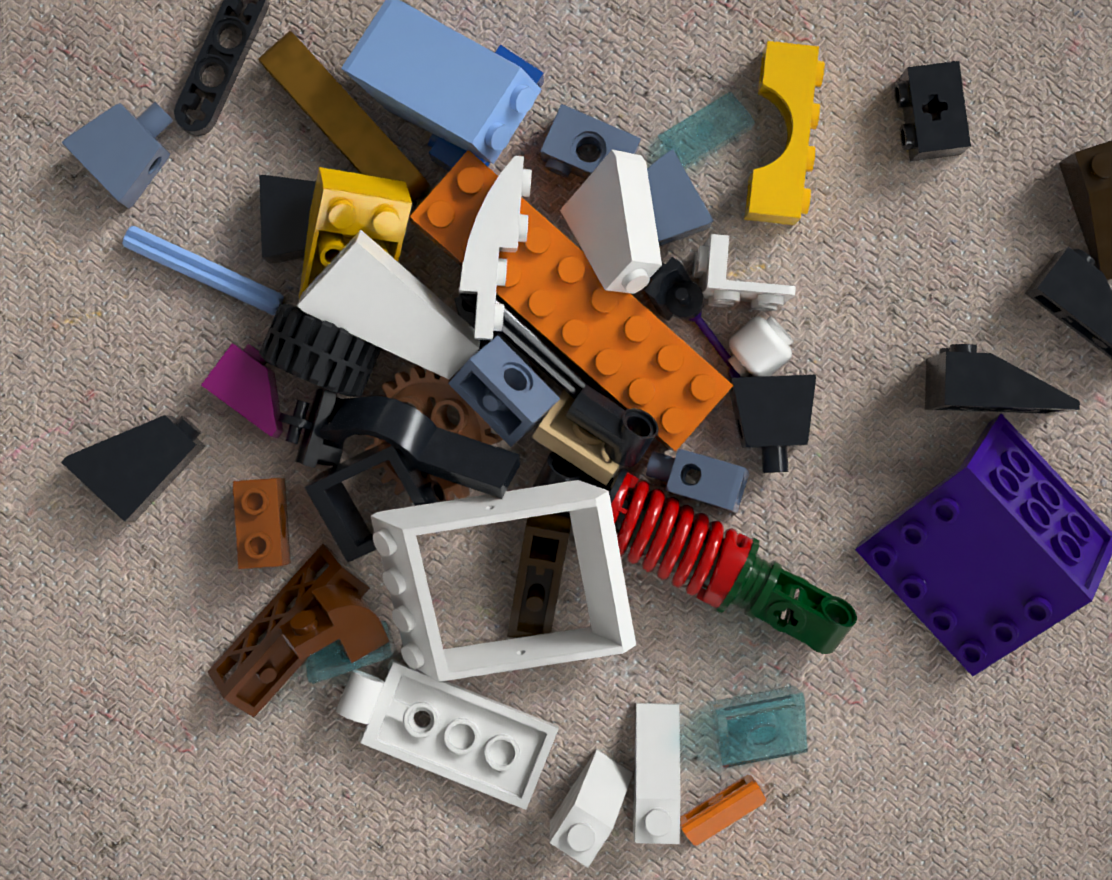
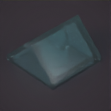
M794 685L710 701L723 768L808 752L805 698L803 692Z

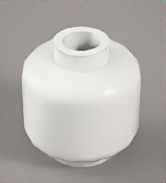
M759 316L753 317L729 339V347L734 355L728 361L742 377H748L750 374L754 377L772 376L791 359L792 351L789 346L794 341L772 316L767 320Z

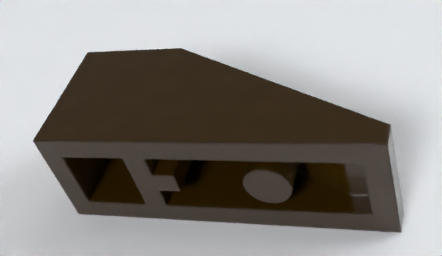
M1112 140L1074 152L1059 162L1089 254L1095 260L1094 266L1104 273L1107 281L1112 279Z
M561 512L527 518L507 637L521 638L552 632L571 528V518Z

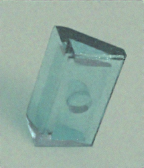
M730 91L658 135V138L667 152L672 149L674 150L683 168L686 170L751 130L755 125V121Z
M381 621L390 642L352 664L336 642L310 655L306 659L309 683L312 682L314 684L391 658L396 647L388 623Z

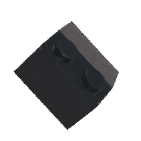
M951 344L950 348H940L938 355L926 359L925 410L1057 414L1080 410L1079 400L992 353H977V345Z

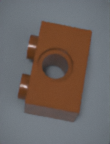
M285 478L233 481L238 569L276 567L291 564Z

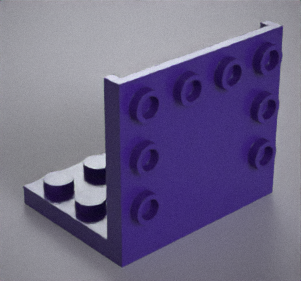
M1000 413L987 424L959 469L863 539L855 551L973 677L1093 601L1112 556V531L1004 415Z

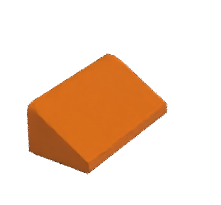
M747 774L680 816V827L694 846L699 845L766 802V798L752 775Z

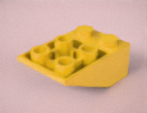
M319 167L310 209L299 300L304 290L360 230L367 234L397 262L399 261L412 206L405 181Z

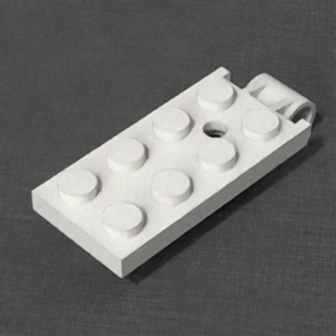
M393 659L390 660L388 665L389 671L385 681L359 670L353 669L351 671L336 712L350 720L367 724L365 731L361 732L358 740L361 744L522 809H527L559 726L448 681L439 682ZM426 711L430 715V723L425 727L418 726L414 721L416 712Z

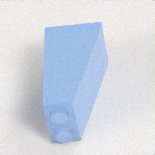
M385 0L341 68L387 111L466 151H471L474 155L492 164L495 163L502 150L508 145L513 133L526 113L532 108L534 101L542 90L520 66L401 0Z

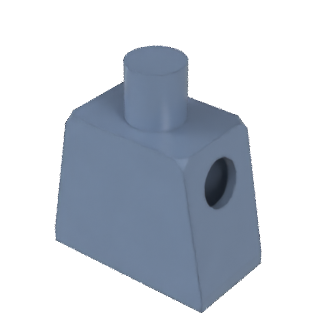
M156 102L150 105L138 118L119 103L65 138L61 143L118 202L130 209L170 156V153L156 137L174 120Z
M674 150L668 151L647 168L659 247L705 231L710 228L714 221Z
M678 449L676 457L653 451L646 470V476L667 482L666 491L736 514L738 513L750 474L745 467L683 449ZM691 469L701 471V478L695 485L687 483L685 480L687 472Z

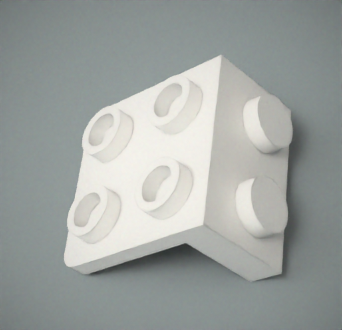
M711 234L703 246L699 245L698 252L694 253L692 277L699 278V287L705 299H708L709 306L729 308L734 307V303L741 301L751 302V309L776 311L777 306H783L795 296L796 287L791 285L726 280L729 235Z

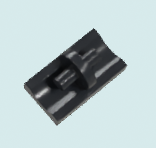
M671 257L666 264L662 262V266L650 277L649 283L643 288L658 314L667 321L673 316L681 320L692 319L701 313L704 307L705 297L701 288L691 281L683 264L674 257Z
M317 388L307 420L305 418L310 403L297 400L293 416L280 413L278 421L290 424L285 441L298 444L302 428H304L295 462L315 468L316 464L335 466L340 463L344 445L324 439L320 433L324 424L331 423L338 412L337 404L340 401V398H337L338 393Z

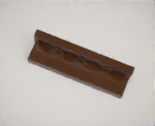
M322 544L208 671L223 699L253 718L307 659L305 658L302 661L298 659L285 640L279 626L291 620L297 613L317 605L311 592L317 588L327 585H343L354 589L361 597L370 589L367 583L344 566L334 552L326 545ZM327 562L330 566L315 580L317 572ZM297 597L295 605L286 612L287 606ZM267 630L266 637L257 645L259 637ZM238 662L237 669L227 679L225 675Z

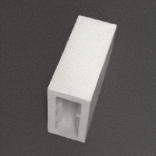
M611 150L560 211L603 288L607 291L635 294L647 286L650 277L662 266L646 162L641 155Z
M596 749L550 820V844L588 868L614 828L633 772Z

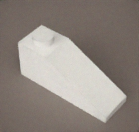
M636 703L633 796L635 843L679 844L681 801L679 704Z

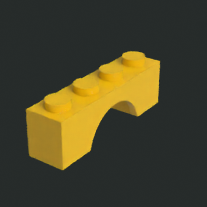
M767 41L762 51L758 95L769 100L780 111L786 125L787 141L783 154L777 160L766 166L754 169L750 174L744 220L795 225L801 219V214H808L811 189L804 188L806 172H812L815 161V146L809 145L810 129H817L820 115V104L813 103L815 87H821L825 68L824 61H818L819 46Z

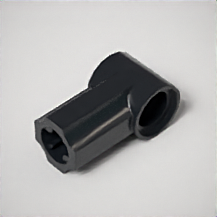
M588 385L582 389L565 415L566 418L604 442L605 452L608 457L615 463L625 467L635 466L639 463L659 430L657 422L649 413L636 408L625 411Z

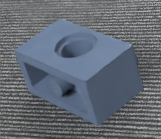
M561 104L541 148L540 156L542 161L547 162L545 168L559 176L568 178L570 173L587 179L611 150L636 154L641 138ZM592 144L599 149L601 155L596 161L588 163L580 160L576 151L582 145Z
M496 336L469 358L448 383L510 447L533 428L560 400L546 383L499 336Z

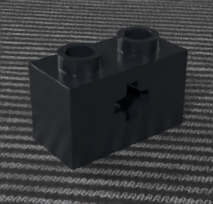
M959 61L907 67L899 77V82H895L894 97L896 106L903 108L905 124H901L900 140L903 150L909 151L910 162L961 155L971 147ZM927 104L929 111L937 112V116L933 120L930 113H923L922 109Z

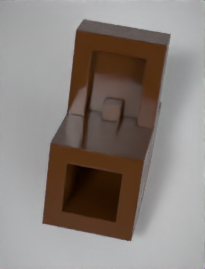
M327 585L311 591L317 605L297 613L291 620L279 626L285 640L300 661L336 642L352 664L390 642L380 619L365 600L354 589L343 585Z

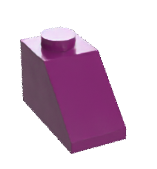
M232 343L201 386L270 437L279 438L283 433L282 422L278 421L281 412L275 372L265 365L266 361L259 354L260 351L248 343L243 349Z

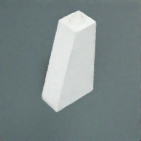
M362 230L349 241L304 290L297 304V307L303 312L322 321L331 322L339 328L342 327L354 336L447 379H450L460 370L468 359L478 352L480 347V340L474 339V328Z

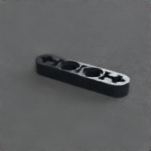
M223 0L175 105V120L188 134L202 136L209 133L215 126L268 11L269 0H259L256 5L253 3L247 5L243 15L247 21H250L248 25L239 18L230 16L231 12H234L238 17L240 16L244 6L241 0ZM228 27H236L242 31V41L235 48H224L220 44V35ZM213 65L222 67L225 76L220 85L208 87L203 84L202 75L206 68ZM196 89H199L205 95L215 99L211 103L208 99L204 98L200 108L205 114L204 120H195L190 125L191 120L187 117L186 112L188 109L196 110L198 108L201 98L194 92Z

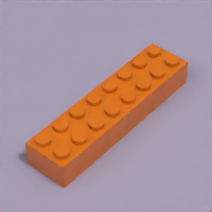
M468 150L409 216L410 222L462 267L468 239L476 216L498 175ZM521 197L520 214L528 215L527 241L518 242L516 253L499 251V258L507 259L505 286H497L496 294L600 387L601 391L625 411L636 408L649 413L658 424L659 430L655 438L668 450L677 451L732 388L733 384L633 295L605 290L584 252Z

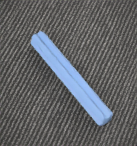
M130 226L126 231L122 244L127 249L271 315H275L279 304L283 303L284 296L281 293L135 226Z

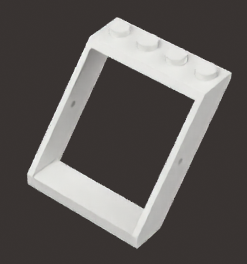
M575 480L506 491L502 499L487 494L380 511L371 515L375 532L373 534V542L381 556L384 568L383 581L390 592L394 608L392 618L399 629L403 644L401 649L402 657L413 670H418L441 682L623 654L636 646L608 490ZM569 511L591 627L443 649L416 535Z

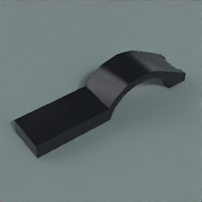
M383 396L340 399L337 404L338 412L331 423L324 424L320 430L322 438L342 445L348 437L353 435H369L384 440L400 449L413 461L419 471L500 499L503 498L520 467V454L438 428L431 419L416 408L397 399Z

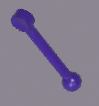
M702 311L696 317L689 319V321L696 323L729 367V377L741 378L742 376L728 361L731 356L701 317Z

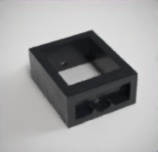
M386 441L319 473L304 487L347 563L377 549L373 542V534H371L342 481L389 460L414 506L446 501L440 484L432 480L429 474L419 471L409 457Z

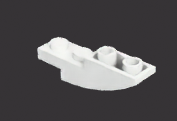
M514 156L500 173L486 195L468 239L462 265L459 293L477 295L474 339L492 341L493 331H502L504 304H495L496 287L505 286L507 259L499 258V251L516 253L518 242L527 241L528 215L520 214L521 196H530L532 171L531 169H523L524 156Z

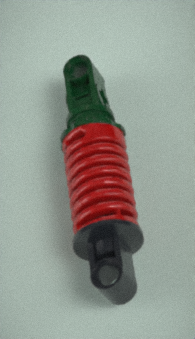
M551 452L533 484V487L579 480L608 490L615 529L618 534L617 540L620 556L625 554L628 547L631 549L627 555V560L631 564H637L642 555L646 556L642 563V568L646 572L653 571L656 564L659 563L660 566L656 574L661 580L668 579L670 573L674 571L675 574L671 583L676 588H681L686 579H689L690 581L686 587L687 594L691 596L696 595L695 598L715 608L714 611L720 614L731 604L737 605V607L744 609V614L752 619L756 617L766 622L777 631L792 636L821 654L833 653L857 621L854 608L844 599L833 596L810 584L806 579L784 570L782 565L774 560L768 563L767 560L757 556L760 541L756 538H749L741 533L738 534L733 528L727 529L724 532V526L720 521H711L709 523L707 514L697 513L694 515L692 506L682 505L680 507L677 498L668 497L665 499L664 492L660 489H653L648 494V483L645 481L638 482L639 478L628 473V470L624 467L610 479L607 485H604L555 452ZM629 488L633 489L630 494H627ZM569 511L561 512L570 517ZM796 589H799L798 597L794 598ZM787 610L784 619H781L782 612Z

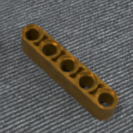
M290 30L258 58L269 74L360 174L405 181L412 202L430 187V184L417 168Z

